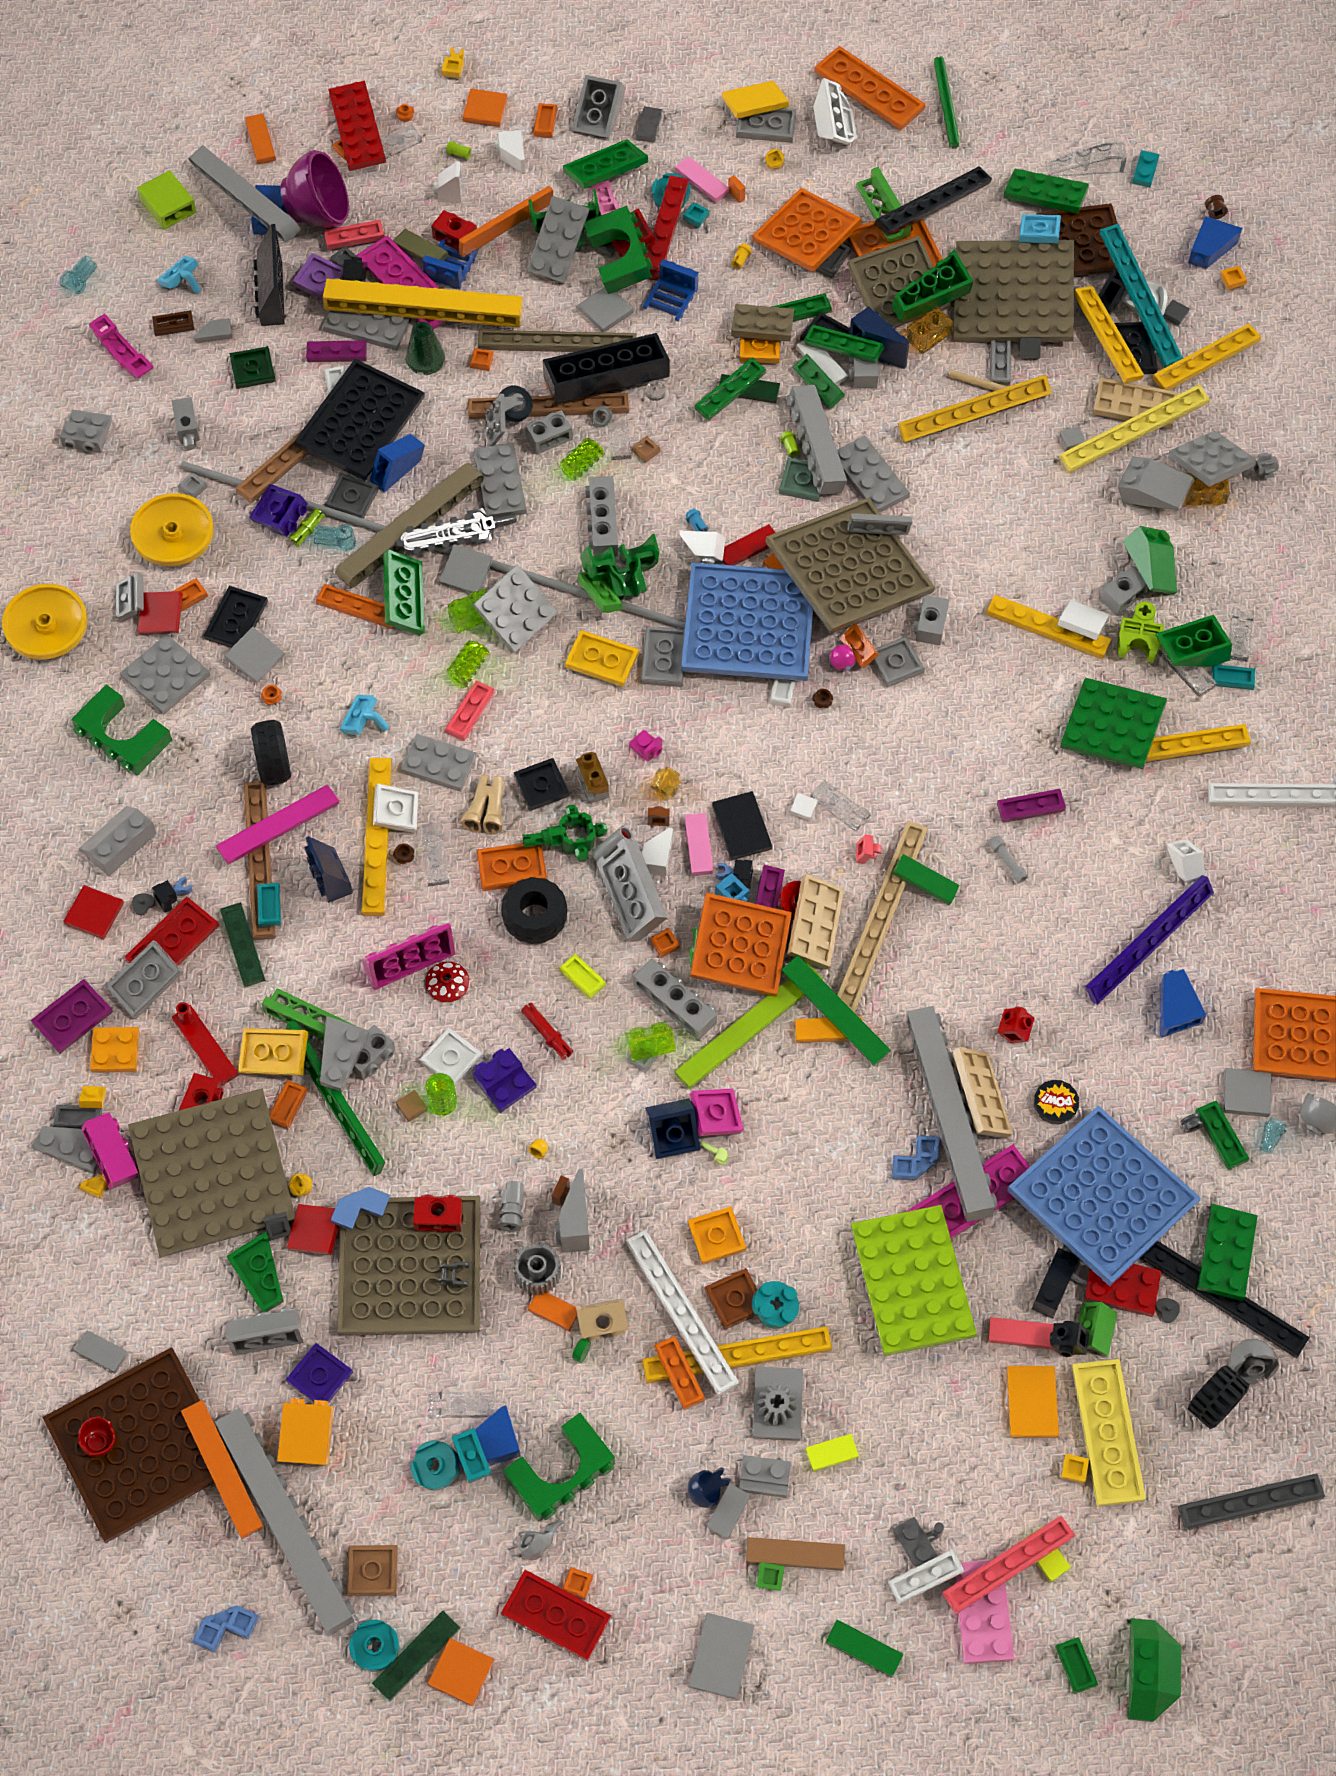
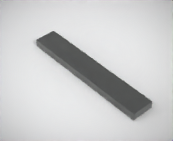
M1318 1473L1179 1505L1178 1510L1184 1529L1187 1531L1324 1499L1325 1494Z

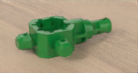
M574 804L568 805L565 810L566 815L560 819L558 826L547 827L541 830L540 833L522 834L524 848L537 845L549 846L550 848L562 846V850L566 853H574L578 862H584L588 859V851L594 846L595 836H605L607 834L606 823H595L593 825L590 815L585 812L579 813L578 808ZM577 825H581V828L585 827L588 835L587 839L579 838L576 839V842H573V839H569L566 834L567 827L577 828Z

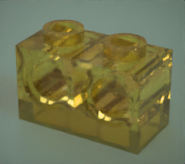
M936 307L931 312H926L920 320L909 325L907 340L921 354H924L952 334L953 321Z
M1186 473L1194 477V481L1185 498L1186 505L1227 504L1230 495L1228 478L1209 487L1191 473Z

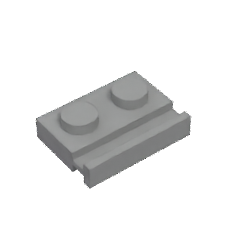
M136 572L135 576L130 575L116 583V619L122 622L136 615L137 611L144 610L143 575L139 572Z
M743 1455L739 1489L752 1494L787 1498L791 1461Z

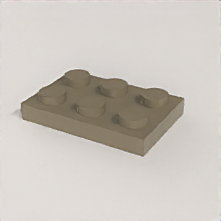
M735 304L731 336L790 342L794 309Z

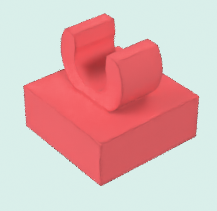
M865 834L856 843L857 863L865 864L870 858L876 859L877 854H881V845L873 844L872 835Z

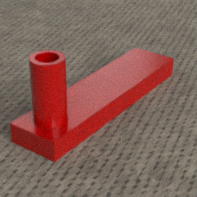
M180 1002L176 1006L177 1013L172 1016V1020L214 1079L220 1080L221 1086L239 1076L237 1070L192 1006L186 1002Z

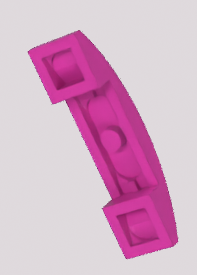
M105 313L89 323V327L106 350L132 376L138 379L154 368L142 353L139 354L118 332L117 326Z

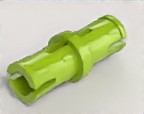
M315 508L306 520L300 522V527L289 538L291 542L294 540V545L299 547L309 534L314 533V528L325 517L324 513L320 515L321 510Z

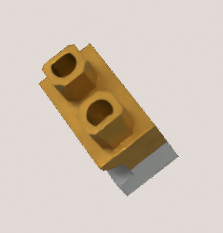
M593 752L582 754L580 758L576 759L578 764L576 772L588 803L591 804L609 798V784L597 754Z

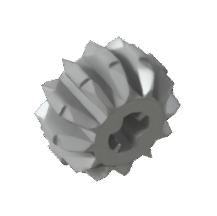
M780 1384L776 1385V1390H773L772 1386L768 1385L767 1392L761 1391L759 1394L761 1399L757 1400L756 1403L757 1406L761 1407L758 1410V1414L765 1415L764 1421L766 1423L773 1419L774 1426L778 1424L779 1419L783 1424H786L787 1417H794L792 1410L797 1409V1404L793 1402L796 1399L795 1394L788 1395L789 1387H786L783 1391L780 1390ZM775 1401L780 1402L779 1408H774Z

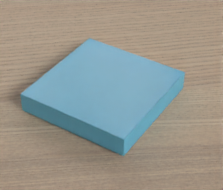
M1023 214L1021 217L1019 242L1059 243L1061 216Z

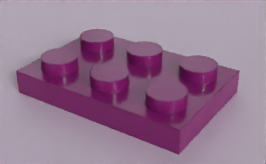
M83 979L34 1017L31 1022L57 1052L61 1054L113 1013V1010L90 984Z

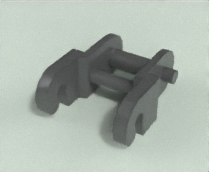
M454 1262V1265H447V1263L439 1265V1269H442V1277L438 1279V1283L442 1285L453 1284L455 1288H460L461 1285L468 1287V1282L455 1281V1273L457 1269H462L463 1266L469 1268L470 1264ZM447 1270H452V1279H446Z

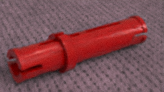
M532 1002L528 1003V1005L526 1004L522 1008L521 1013L527 1017L545 1038L546 1044L552 1047L562 1060H565L566 1057L569 1058L573 1053V1049L562 1039V1034L549 1024Z

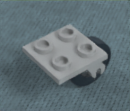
M516 385L504 388L499 393L497 399L493 401L491 407L487 409L486 420L489 421V427L486 436L489 439V446L496 445L505 433V419L510 422H520L531 413L533 408L532 397L524 388Z

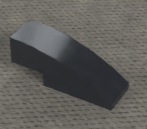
M1115 268L1111 276L1109 275L1098 294L1109 315L1112 314L1127 291L1117 268Z

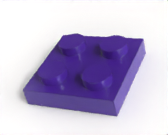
M315 1343L285 1380L312 1402L314 1400L330 1402L353 1374V1370L319 1344Z

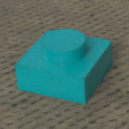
M693 202L684 212L683 220L699 228L709 217L710 210Z

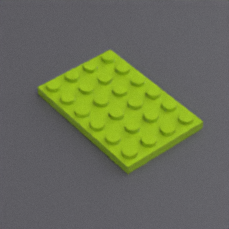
M942 1205L851 1223V1230L884 1357L977 1337Z

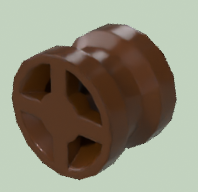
M1213 195L1205 201V207L1209 210L1208 215L1210 218L1220 219L1227 214L1228 208L1224 204L1222 195Z

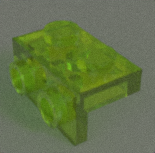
M657 1022L649 1028L636 1027L630 1029V1032L624 1033L633 1061L676 1051L673 1032L668 1023Z

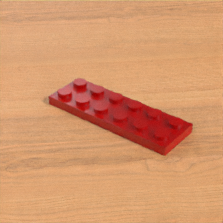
M365 80L328 89L349 171L387 163Z

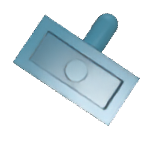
M182 257L157 279L160 286L172 289L178 286L180 281L185 278L195 294L201 291L192 274L198 263L196 259L191 257Z
M357 695L340 730L344 734L360 735L367 720H373L383 732L389 729V725L378 712L372 711L377 702L373 695Z

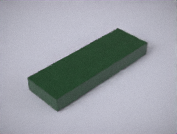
M721 374L719 384H721L730 375ZM757 380L738 397L777 403L780 383Z

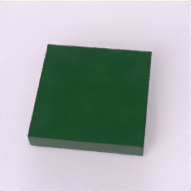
M268 346L229 353L236 389L276 382Z

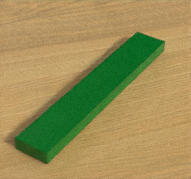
M798 955L782 969V973L873 1066H876L891 1052L883 1041Z

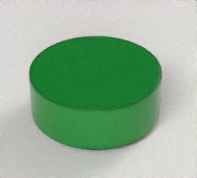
M584 1338L578 1341L573 1351V1360L579 1363L585 1360L591 1347V1341Z

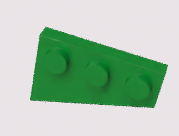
M267 1231L226 1256L262 1312H269L284 1302Z

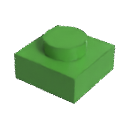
M759 1562L756 1587L781 1591L785 1566Z

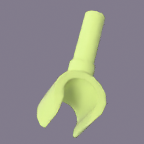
M705 1141L701 1142L700 1146L715 1154L714 1161L716 1163L726 1165L729 1158L726 1149H717Z

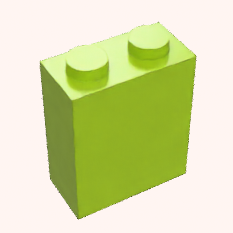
M170 170L137 187L140 201L163 230L197 213L194 199Z

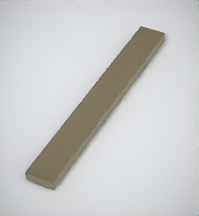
M479 330L478 349L577 352L636 338L637 333Z

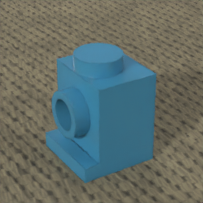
M732 873L715 886V895L749 902V889Z

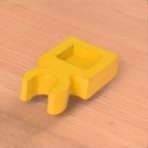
M451 47L450 57H445L441 74L442 76L460 79L464 67V49H461L460 53L456 54L454 47Z

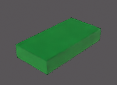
M1079 1637L1055 1646L1074 1694L1098 1686Z

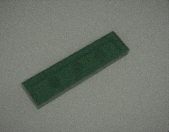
M241 902L220 908L244 987L266 981Z
M442 1610L372 1682V1685L391 1702L447 1644L449 1638L452 1639L461 1629L460 1626Z

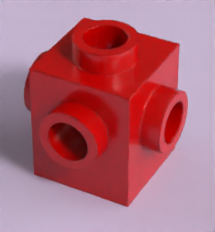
M1016 1006L1004 1009L997 1033L1010 1043L1028 1042L1035 1018L1023 1007Z

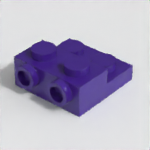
M270 484L249 518L255 523L268 527L272 532L287 537L290 532L295 531L297 527L296 522L300 515L303 516L307 512L308 503L300 494Z
M510 1048L505 1051L503 1049L496 1051L491 1061L479 1063L474 1068L475 1072L473 1073V1079L500 1113L537 1088L536 1083L524 1070L523 1064Z

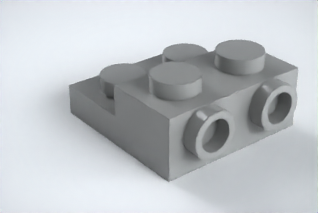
M72 409L69 420L65 421L60 434L62 446L68 449L102 453L112 423L111 415Z

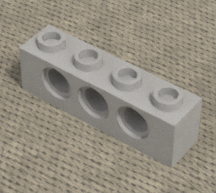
M613 476L589 477V486H585L586 498H590V503H586L587 515H591V520H587L588 532H592V537H588L589 546L593 549L594 556L605 552L611 546L614 556H618Z
M651 958L633 976L634 986L698 1041L717 1023L716 1010L710 1004L703 1003L694 990H688L679 977H673L661 962L657 963ZM664 982L665 985L657 986L655 983ZM677 995L680 996L681 999L673 1000L671 997ZM693 1009L698 1011V1013L692 1015L688 1011Z

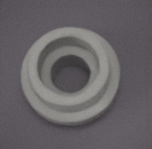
M606 406L597 407L592 415L593 421L598 426L610 424L613 417L611 410ZM601 412L606 415L604 420L600 417Z

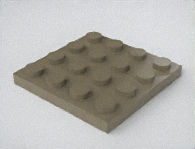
M920 235L853 258L847 262L866 308L869 306L873 311L878 312L881 318L893 327L948 309L950 306L949 303H946L903 323L900 322L892 309L894 296L910 283L918 280L927 270L929 271L933 268Z

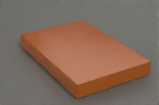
M523 843L477 849L482 891L510 888L517 881L529 877L547 879L542 845L524 848Z

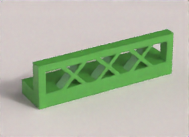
M879 167L871 169V177L869 179L856 183L859 193L875 220L880 217L881 213L887 214L901 207ZM872 185L874 191L873 193L866 191L863 187ZM873 199L881 201V207L872 203ZM911 225L899 230V233L888 237L884 234L888 243L910 236Z
M278 988L271 998L266 996L262 1002L264 1013L285 1023L295 1020L301 1030H306L308 1034L323 1041L326 1025L314 1018L321 1016L326 1018L328 1016L349 1023ZM279 996L288 1000L289 1006L277 1002ZM303 1007L307 1009L309 1015L306 1016L294 1009Z

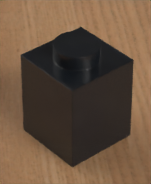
M350 256V259H345L342 280L366 282L368 262H364L362 257Z

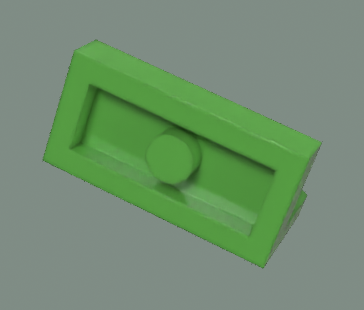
M1082 1302L1078 1323H1081L1089 1332L1087 1350H1095L1103 1356H1108L1117 1312L1102 1302Z

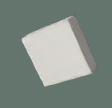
M797 793L790 810V815L811 821L818 800Z

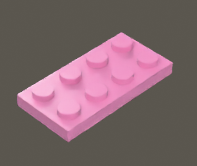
M990 1561L961 1562L965 1572L954 1577L955 1584ZM1004 1583L958 1613L964 1664L1014 1660L1006 1584Z

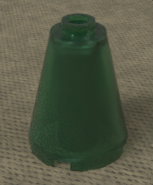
M424 321L417 322L412 327L406 352V363L415 373L421 372L424 375L436 373L443 367L445 360L444 349L432 326Z

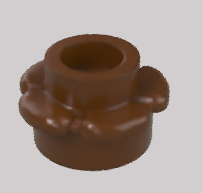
M819 689L813 695L812 700L817 708H828L832 705L833 695L827 689Z
M402 843L395 848L393 856L394 859H397L398 863L406 864V862L410 863L413 861L415 851L410 845Z

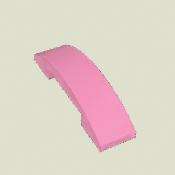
M609 179L590 187L591 194L593 189H596L599 216L619 209L617 201L614 200Z

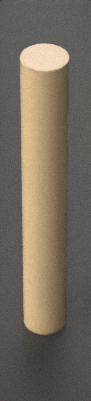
M951 370L949 374L950 378L992 391L1007 387L955 370Z

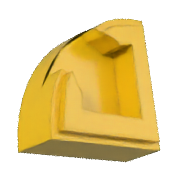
M99 1175L86 1179L79 1186V1189L101 1199L108 1185L104 1176Z

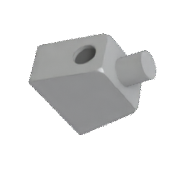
M192 397L171 400L179 441L181 444H184V449L193 450L196 448V442L200 440Z

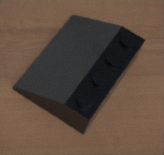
M271 224L257 249V259H253L254 271H257V275H254L255 287H258V290H255V302H258V306H255L256 318H260L261 326L285 324L283 263L276 225Z

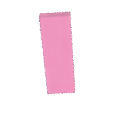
M689 156L675 166V171L679 175L689 179V183L715 203L729 193V187Z
M706 813L685 815L691 876L713 874Z

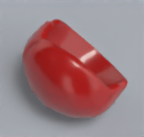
M92 1417L82 1423L78 1433V1443L85 1454L91 1457H99L112 1450L115 1443V1432L109 1420L102 1417Z

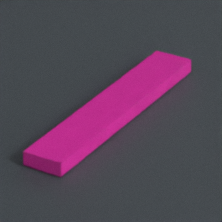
M327 784L217 844L216 849L229 865L338 805L339 800Z

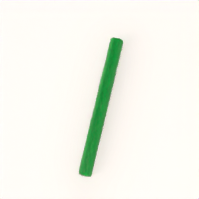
M942 56L935 57L934 67L949 146L957 148L959 147L960 139L945 61Z

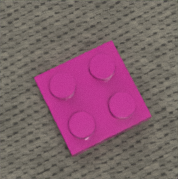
M733 1088L695 1090L689 1094L694 1107L699 1136L740 1134L744 1130Z

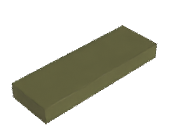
M404 229L393 240L401 250L421 261L425 255L443 261L449 256L446 250L407 229Z

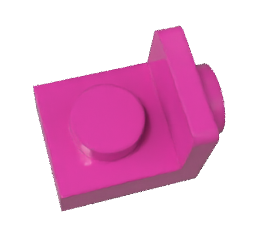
M643 729L629 742V747L648 762L653 757H658L662 752V738L657 737L655 739Z

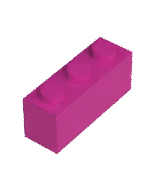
M110 1112L84 1122L81 1130L109 1189H114L135 1180L139 1171L135 1158H131L128 1152L130 1150L129 1144L119 1133L120 1126L117 1119L112 1118Z

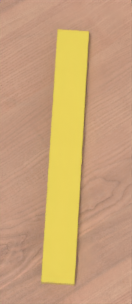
M1199 384L1060 454L1059 458L1070 474L1208 404L1210 399Z

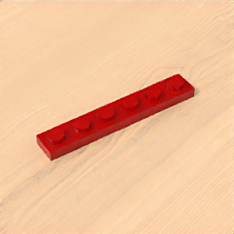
M672 175L669 177L653 230L655 240L650 242L647 250L648 253L646 254V258H650L653 266L650 269L652 277L649 280L657 281L659 279V265L662 259H667L689 179Z

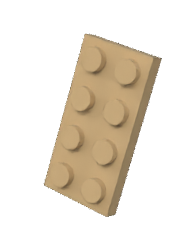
M1100 377L1093 414L1127 421L1179 395V392L1133 383L1124 384L1122 381ZM1174 421L1163 426V428L1172 429Z
M808 874L802 876L787 955L792 957L798 955L803 961L823 969L830 967L844 888Z
M960 1047L953 1051L955 1065L958 1068L961 1085L967 1099V1106L970 1109L973 1126L977 1134L1008 1138L1013 1135L988 1052Z

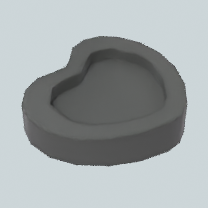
M137 894L133 897V910L138 915H145L148 909L155 906V899L150 894Z
M1162 1298L1157 1301L1156 1310L1161 1313V1319L1165 1323H1171L1179 1315L1180 1305L1173 1299Z

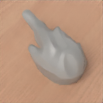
M559 1520L552 1526H547L543 1534L541 1532L526 1531L518 1545V1550L523 1557L531 1561L542 1557L544 1551L553 1542L555 1530L564 1524V1521Z

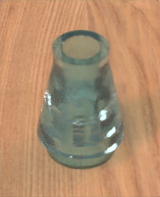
M1270 1117L1265 1122L1259 1148L1267 1153H1273L1274 1148L1287 1131L1285 1129L1286 1123Z

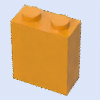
M290 1398V1403L283 1402L277 1461L329 1465L334 1406H328L329 1401L314 1400V1405L304 1404L305 1399Z

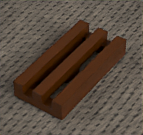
M191 310L152 316L155 336L195 330Z

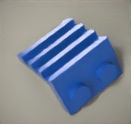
M442 239L438 245L439 247L446 250L449 256L467 261V263L449 257L443 261L425 255L422 260L423 272L434 282L460 290L462 282L466 279L467 272H470L471 265L475 262L478 250L476 249L472 254L462 257L459 254V250L444 246L446 240Z
M662 259L659 265V279L646 299L643 308L647 309L648 306L672 314L676 316L675 320L679 322L680 318L683 317L685 309L687 310L689 302L693 300V295L698 291L699 272ZM658 289H661V290H663V291H666V292H669V293H671V294L677 295V296H679V297L685 298V300H682V299H679V298H677V297H674V296H671V295H669V294H666V293H663V292H661V291H658ZM653 297H654V298H657V299H660V300H662V301L668 302V303H670V304L676 305V306L681 307V308L678 309V308H675V307H673V306H670V305H667V304H665V303H662V302H660V301L654 300Z

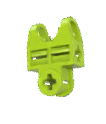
M1143 601L1138 603L1132 619L1122 617L1117 641L1119 658H1125L1127 652L1132 648H1140L1145 652L1146 658H1148L1147 663H1154L1161 645L1156 637V633L1163 631L1164 624L1154 623L1156 609L1150 602Z

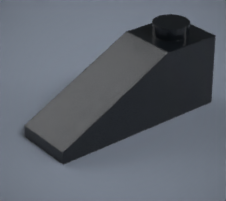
M1058 1247L1036 1296L1032 1310L1052 1319L1054 1318L1079 1257Z

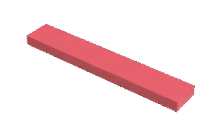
M1061 1515L943 1591L942 1595L957 1615L1073 1539L1076 1535Z

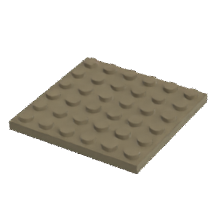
M1019 240L956 241V252L974 282L969 294L955 299L954 342H991V340H995V342H1020V337H1040L1041 342L1073 341L1074 240H1059V243L1019 242Z
M870 498L767 536L765 540L830 633L931 594L935 589V586L897 535L848 532L847 525L851 513L881 515Z
M263 1088L128 1124L160 1258L266 1229L264 1217L285 1211L288 1221H294L295 1213Z
M480 1195L457 1196L462 1198L463 1204L462 1232L415 1231L413 1225L415 1197H390L382 1218L360 1210L352 1231L340 1226L338 1335L480 1332ZM436 1209L432 1214L439 1216L444 1213V1210ZM454 1262L469 1263V1268L463 1266L462 1269H457L455 1273V1281L468 1282V1287L461 1285L460 1288H455L453 1284L442 1285L438 1283V1279L442 1277V1269H439V1265H443V1263L454 1265ZM447 1270L446 1279H452V1270Z

